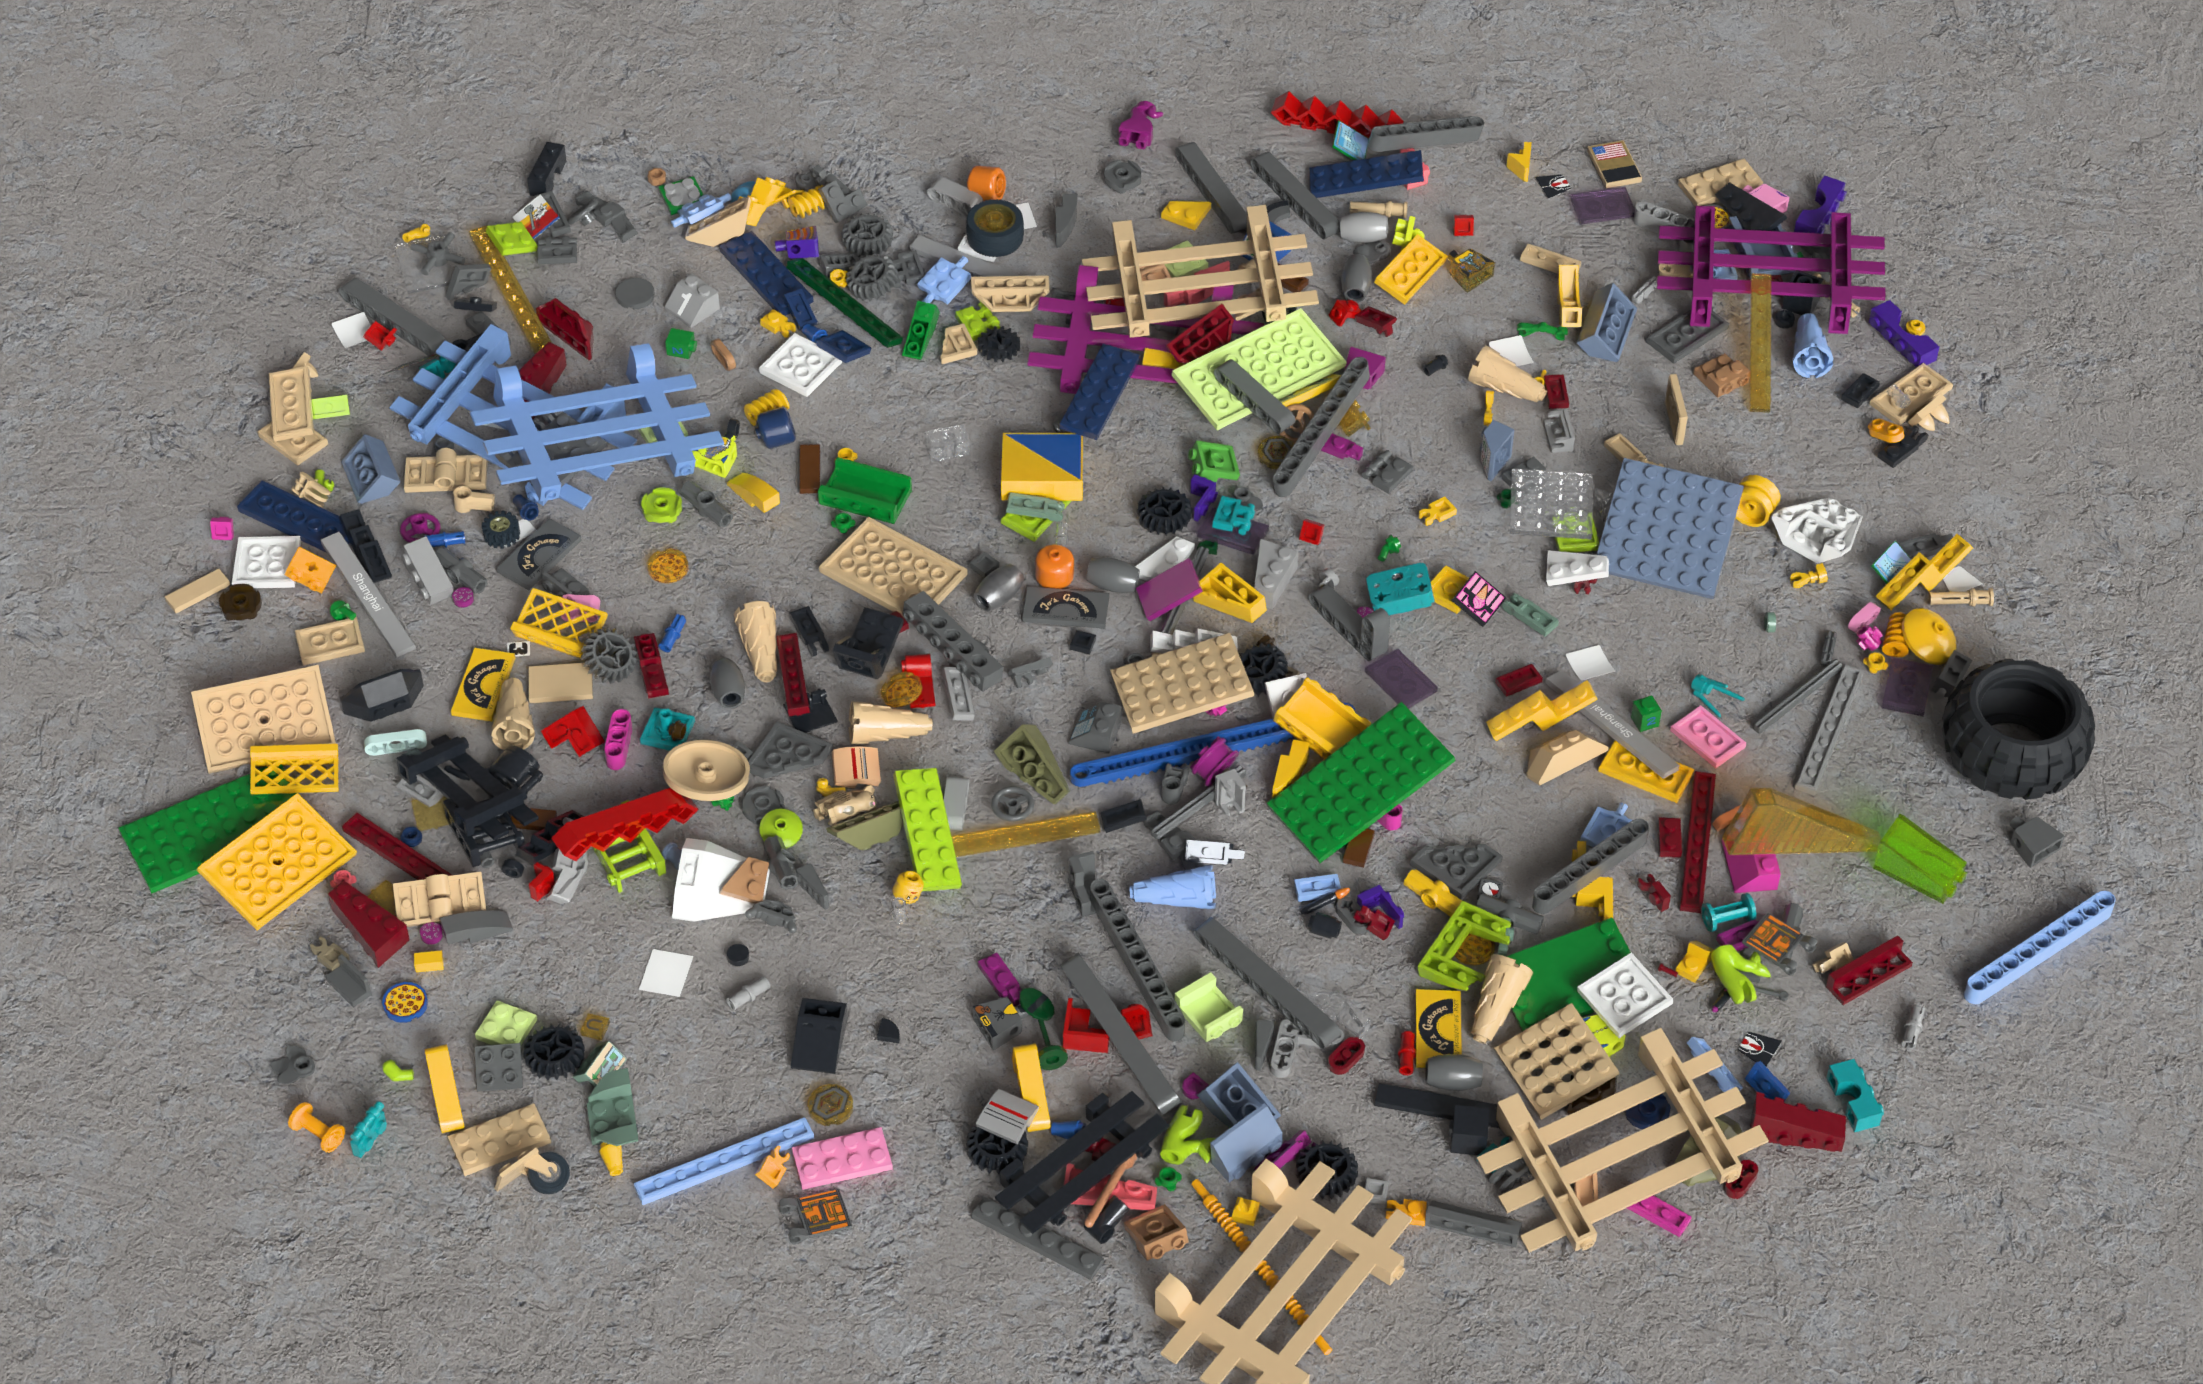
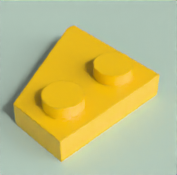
M1170 201L1161 212V218L1196 230L1210 211L1212 203Z

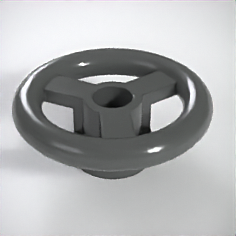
M593 199L573 213L567 220L569 225L574 224L578 220L584 226L591 223L596 218L591 210L597 206L598 200Z
M1010 786L995 793L991 801V807L994 814L1002 820L1020 821L1028 817L1033 811L1034 799L1027 790L1021 787ZM1007 793H1018L1023 796L1008 798L1004 795ZM998 801L1004 804V813L998 808ZM1028 802L1026 810L1021 812V804Z

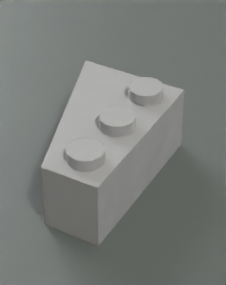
M427 537L404 545L402 554L403 564L420 588L423 599H427L429 604L432 605L453 595V585Z
M1261 539L1254 589L1265 596L1266 608L1273 610L1297 569L1298 551Z

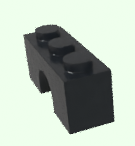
M546 142L527 178L530 196L552 191L554 187V173L561 174L567 162L565 145Z

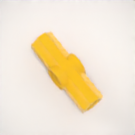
M1412 869L1404 880V885L1421 896L1423 903L1431 909L1437 907L1450 917H1452L1462 900L1450 893L1445 883L1440 880L1434 882L1416 869Z

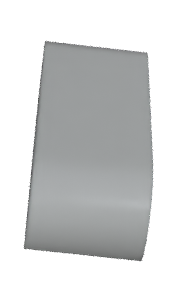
M939 177L927 190V195L931 200L965 215H968L974 205L983 201V198L978 193L970 191L967 187L943 177Z
M947 777L944 805L950 830L963 831L969 778Z

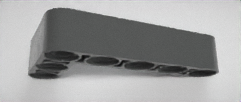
M1327 584L1309 594L1308 598L1312 607L1367 661H1371L1388 651L1390 617L1383 608H1379L1362 618Z

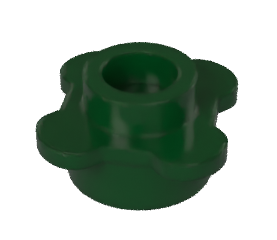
M1505 489L1497 494V499L1500 500L1501 507L1504 509L1520 504V500L1517 499V493L1512 489Z

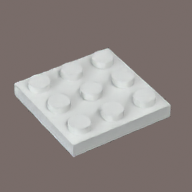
M794 333L759 367L760 374L808 397L842 361L816 346V343Z
M300 536L238 537L232 586L248 584L253 586V588L295 587L296 581L291 580L284 574L298 547H301Z
M1632 952L1577 987V992L1618 1038L1673 1004V998Z

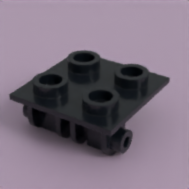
M820 688L817 691L811 692V695L807 692L810 713L789 716L794 728L804 733L838 722L826 699V690H821ZM785 702L783 707L788 714L787 702Z

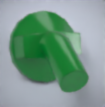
M1388 536L1385 540L1386 544L1382 546L1378 555L1379 561L1384 562L1388 553H1399L1401 544L1397 537Z
M338 600L331 604L330 614L333 619L340 621L346 618L350 620L356 618V614L350 610L351 607L348 603Z

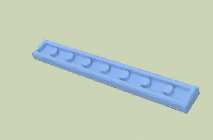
M804 1117L635 1182L634 1188L642 1205L764 1159L778 1145L781 1147L779 1152L813 1140L814 1133Z

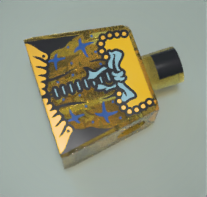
M1468 249L1461 254L1453 250L1448 255V260L1451 261L1449 273L1467 293L1494 276L1495 262L1473 249Z

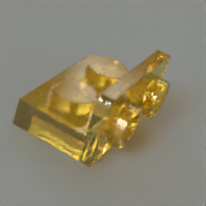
M1354 400L1339 423L1348 437L1363 426L1367 430L1371 429L1367 423L1370 421L1369 417L1364 411L1359 412L1358 409L1361 406L1356 400Z

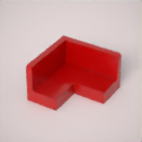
M584 706L573 710L541 730L551 749L569 740L579 757L605 743Z
M1068 998L1063 1030V1047L1068 1050L1108 1053L1110 1037L1104 1029L1089 1028L1091 1010L1073 1008V998Z

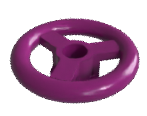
M416 513L408 516L401 523L400 534L405 541L411 543L421 539L411 537L415 534H439L441 525L439 520L431 514ZM427 520L434 524V530L428 528ZM411 522L412 529L406 531L407 525Z

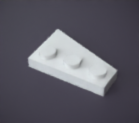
M1176 536L1135 566L1140 570L1139 579L1147 582L1186 560L1195 549V543Z
M1548 550L1546 574L1548 586L1604 578L1609 575V560L1607 556Z

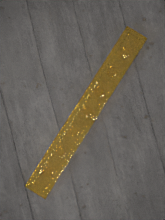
M1751 274L1750 412L1770 413L1771 274Z
M1095 811L953 835L951 837L955 855L960 857L1100 833V825Z

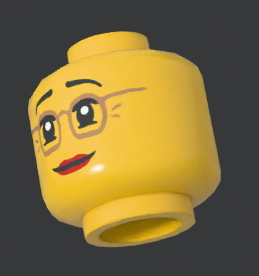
M902 872L897 876L892 892L900 903H915L920 897L924 883L916 872Z

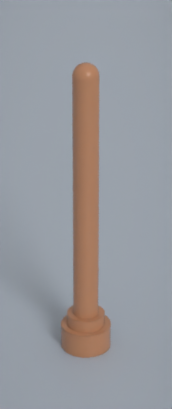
M1136 1154L1114 1170L1085 1219L1084 1224L1086 1227L1090 1228L1093 1226L1124 1171L1134 1165L1137 1159Z

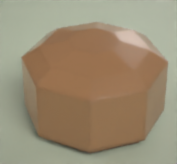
M653 168L648 171V182L653 186H660L666 183V172L661 168Z

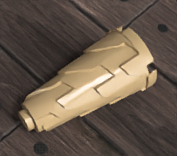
M1489 346L1482 348L1475 359L1477 360L1476 365H1473L1468 381L1501 393L1505 392L1519 399L1524 398L1534 402L1544 399L1547 393L1545 386L1531 377V374L1515 366L1514 362L1503 357Z
M765 601L749 602L744 604L745 609L740 611V607L737 608L734 613V620L752 663L755 676L762 682H771L777 672L775 608L773 605L770 607L769 602Z
M516 678L505 680L501 686L500 699L497 702L496 715H494L491 729L493 743L502 750H505L509 745L526 749L532 744L535 737L532 714L530 715L526 693L523 691L522 682Z
M852 701L850 704V744H867L874 741L910 738V736L927 735L928 731H932V718H929L928 714L904 709H891L889 706L873 705L867 702Z
M1493 954L1489 959L1485 971L1486 977L1480 991L1481 997L1474 1015L1475 1020L1471 1033L1474 1035L1473 1039L1482 1044L1492 1041L1499 1027L1503 1025L1511 1007L1514 1008L1522 990H1525L1533 974V971L1526 965L1521 963L1519 966L1515 963L1516 960L1503 955Z

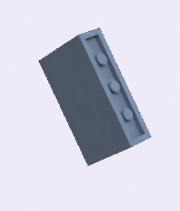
M1737 216L1729 217L1728 229L1745 230ZM1781 224L1773 230L1786 232L1785 229H1782ZM1733 242L1738 255L1798 258L1797 253H1794L1792 250V245ZM1745 268L1750 279L1795 273V270Z

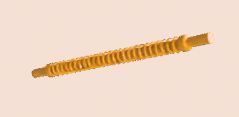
M1195 1179L1191 1185L1203 1199V1205L1209 1209L1214 1218H1217V1222L1221 1223L1220 1226L1224 1228V1231L1228 1233L1232 1241L1236 1242V1246L1240 1247L1239 1251L1244 1253L1252 1242L1248 1241V1237L1244 1236L1243 1231H1240L1237 1223L1232 1222L1233 1218L1229 1217V1213L1225 1212L1224 1207H1221L1222 1204L1218 1203L1215 1195L1210 1194L1199 1179ZM1263 1260L1255 1271H1259L1258 1275L1263 1276L1262 1280L1266 1281V1285L1270 1286V1290H1272L1279 1282L1278 1275H1274V1270H1270L1271 1266L1267 1265L1266 1260ZM1292 1296L1285 1304V1309L1290 1310L1289 1314L1293 1315V1319L1297 1320V1324L1302 1326L1309 1315L1305 1314V1310L1301 1309L1302 1306L1297 1304L1298 1301ZM1320 1334L1315 1343L1324 1355H1328L1331 1353L1332 1348Z

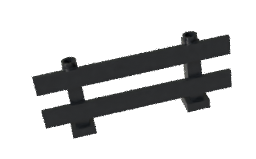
M445 734L432 740L431 744L434 747L427 751L421 752L415 748L396 758L398 774L409 785L417 782L416 775L421 774L457 807L454 809L455 824L467 837L475 834L474 827L479 826L494 841L509 834V830L495 818L505 812L510 813L523 826L539 819L538 815L524 804L527 794L522 787L519 789L514 787L508 790L466 753L469 743L465 737L459 738L457 736L451 739ZM450 760L492 798L479 804L437 765Z
M1131 1091L1113 1106L1109 1107V1098L1102 1092L1086 1105V1119L1091 1123L1038 1164L1024 1173V1165L1017 1158L1000 1171V1184L1005 1189L997 1194L995 1199L1007 1211L1023 1198L1035 1207L1020 1219V1223L1032 1234L1049 1221L1053 1225L1060 1226L1067 1219V1215L1064 1213L1065 1208L1134 1154L1138 1158H1147L1152 1152L1149 1143L1168 1129L1170 1124L1156 1113L1135 1130L1125 1119L1142 1107L1144 1101ZM1109 1131L1120 1141L1051 1196L1039 1187Z

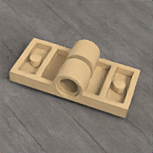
M450 448L439 449L436 452V457L406 458L405 493L454 491L459 486H466L471 490H484L487 483L488 460L478 455L457 456L456 452Z
M482 872L453 876L439 874L429 876L424 880L393 884L396 915L398 919L407 924V927L424 925L429 922L441 923V917L453 914L486 911Z

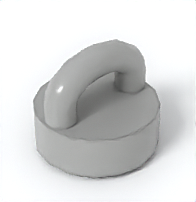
M1326 568L1319 574L1322 581L1318 586L1319 588L1326 584L1335 588L1339 584L1338 576L1331 569Z

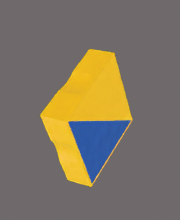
M1003 433L1001 500H1008L1009 493L1011 492L1045 497L1057 501H1083V436L1075 433Z

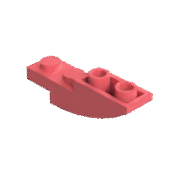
M1226 261L1194 273V275L1230 271V262ZM1214 287L1164 293L1165 307H1173L1182 303L1186 305L1198 304L1213 295Z

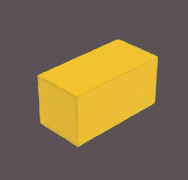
M442 950L414 953L415 971L444 970Z

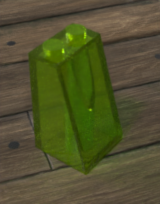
M1899 814L1879 842L1873 869L1942 904L1945 903L1948 897L1952 898L1954 896L1957 884H1962L1967 876L1965 871L1967 862L1902 814Z

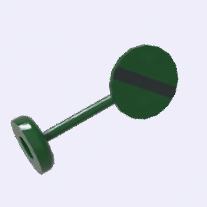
M1026 988L1021 991L1019 1002L1030 1016L1038 1019L1046 1046L1038 1052L1040 1068L1043 1070L1058 1069L1067 1062L1068 1054L1064 1047L1051 1045L1044 1021L1053 1017L1055 1013L1054 1006L1051 1000L1041 991L1034 988Z

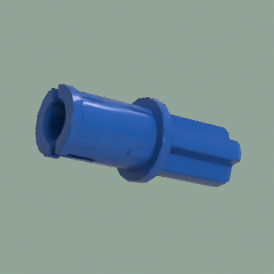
M444 531L443 534L424 536L427 537L432 547L445 546L447 548V545L465 544L464 531L445 533Z
M675 615L670 626L665 629L666 634L659 644V648L662 651L670 652L676 639L680 638V632L686 623L684 615Z

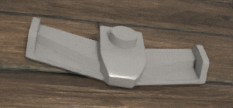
M565 817L563 824L565 825V823L573 821V819ZM559 848L555 850L552 869L560 873L547 897L548 900L560 904L570 903L587 870V851L577 861H574L564 856Z

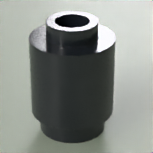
M1317 912L1315 916L1311 915L1308 928H1311V933L1329 939H1332V937L1338 938L1342 921H1338L1336 917Z

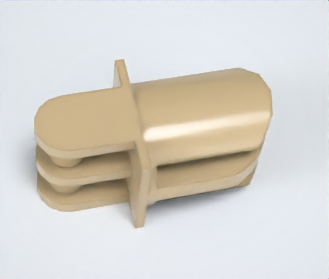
M300 472V478L296 479V485L291 490L299 495V498H305L314 505L323 508V502L328 500L327 495H330L331 491L317 482L318 479Z

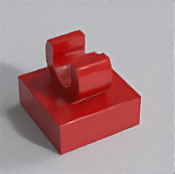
M1466 214L1454 215V236H1473L1474 216Z
M1305 519L1299 540L1319 545L1325 525Z

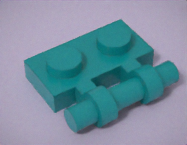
M1222 496L1212 528L1232 532L1234 527H1238V533L1245 535L1251 527L1250 520L1255 515L1254 504L1249 503L1247 506H1242V500Z
M377 1101L374 1106H370L366 1111L364 1119L354 1127V1132L350 1136L352 1138L350 1144L354 1156L362 1158L365 1152L372 1148L378 1135H381L386 1129V1118L384 1111H382L384 1105L380 1101Z

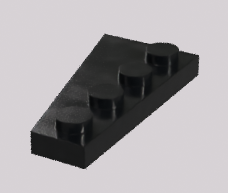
M1730 182L1715 194L1733 216H1737L1745 230L1773 231L1787 219L1786 215Z

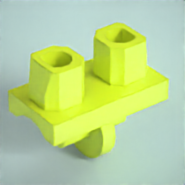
M1410 216L1408 221L1399 218L1397 220L1392 244L1401 246V251L1417 234L1422 238L1425 237L1420 229L1416 228L1413 230L1415 217Z

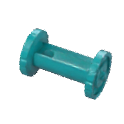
M1748 893L1741 895L1740 902L1713 908L1710 903H1704L1701 907L1702 919L1709 932L1716 931L1718 923L1745 917L1750 922L1755 920L1757 915L1753 898Z

